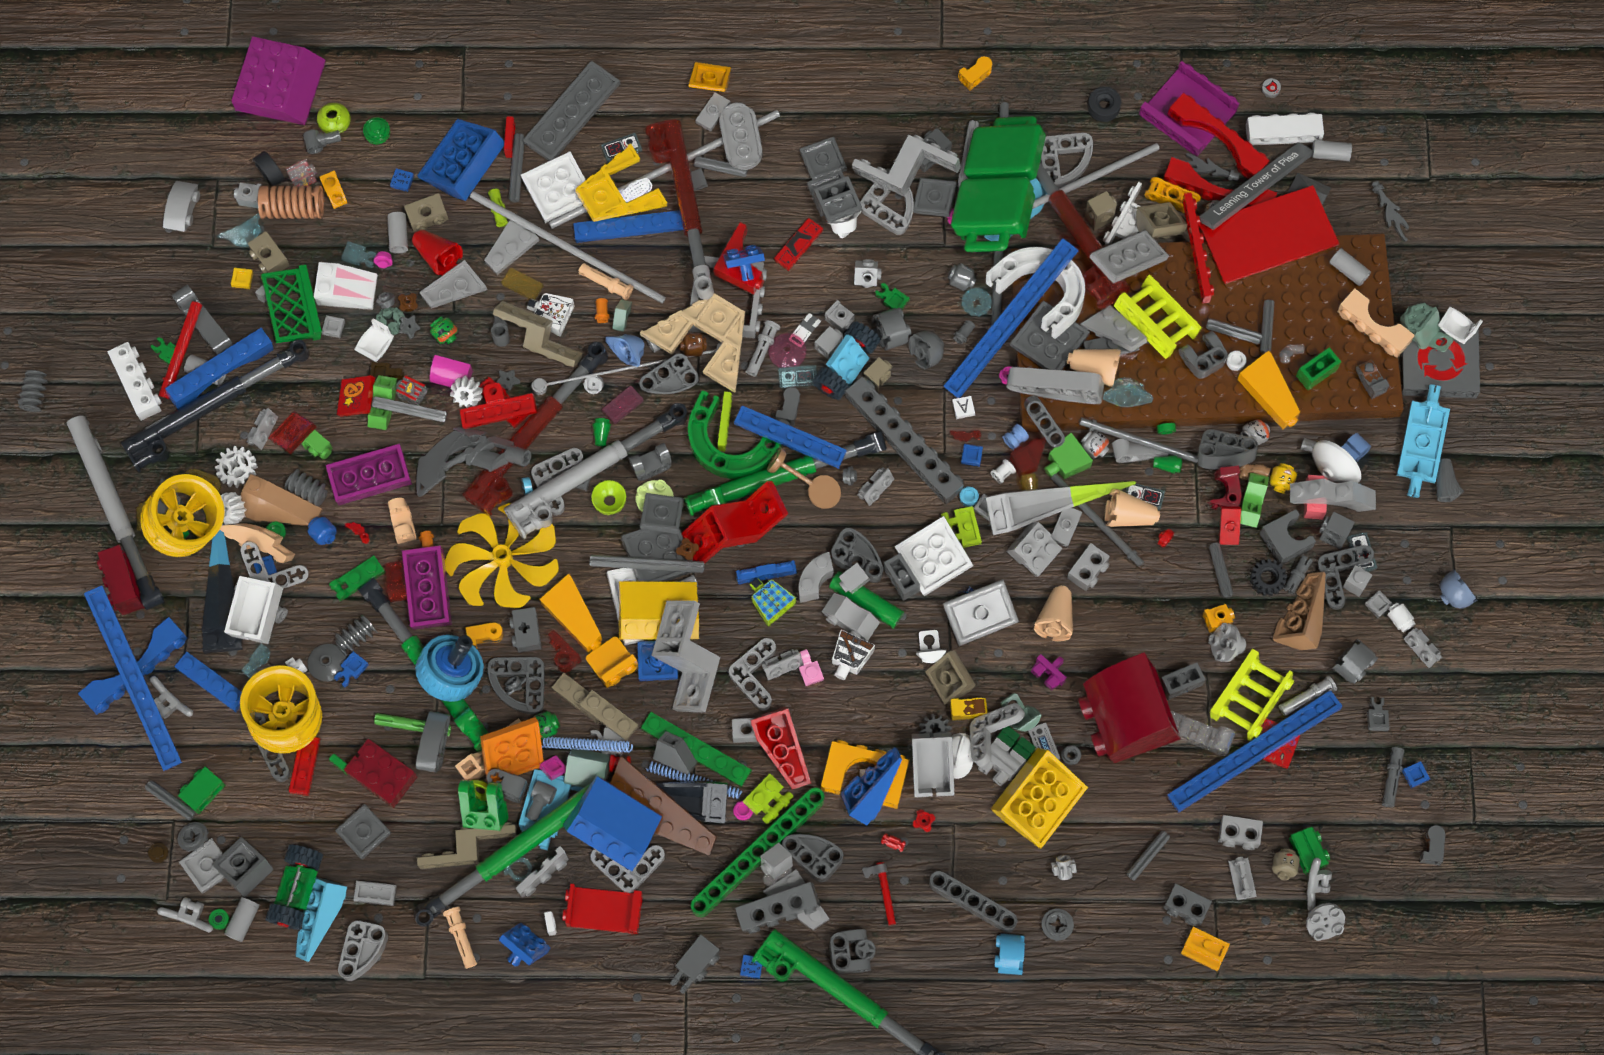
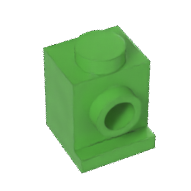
M315 429L301 443L305 450H308L314 457L318 455L322 460L328 458L333 449L330 442Z

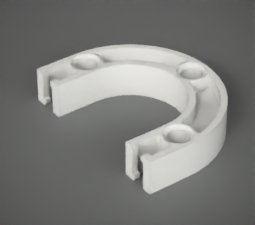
M1029 247L1010 253L987 272L986 284L991 287L993 285L992 282L995 280L996 292L998 294L1002 293L1019 277L1035 273L1053 250L1043 247ZM1072 260L1056 278V281L1064 291L1063 299L1042 318L1041 328L1047 332L1049 330L1048 326L1051 325V336L1054 339L1076 321L1083 307L1085 282L1081 271Z

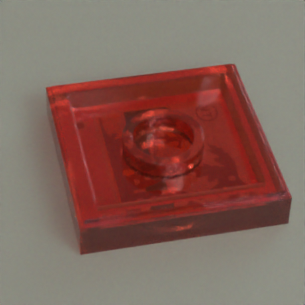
M294 411L268 439L281 449L292 454L316 429V425Z

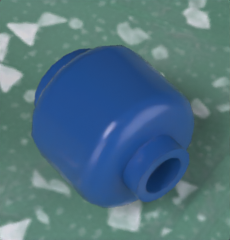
M316 517L310 521L308 534L317 544H330L335 540L336 527L326 517Z

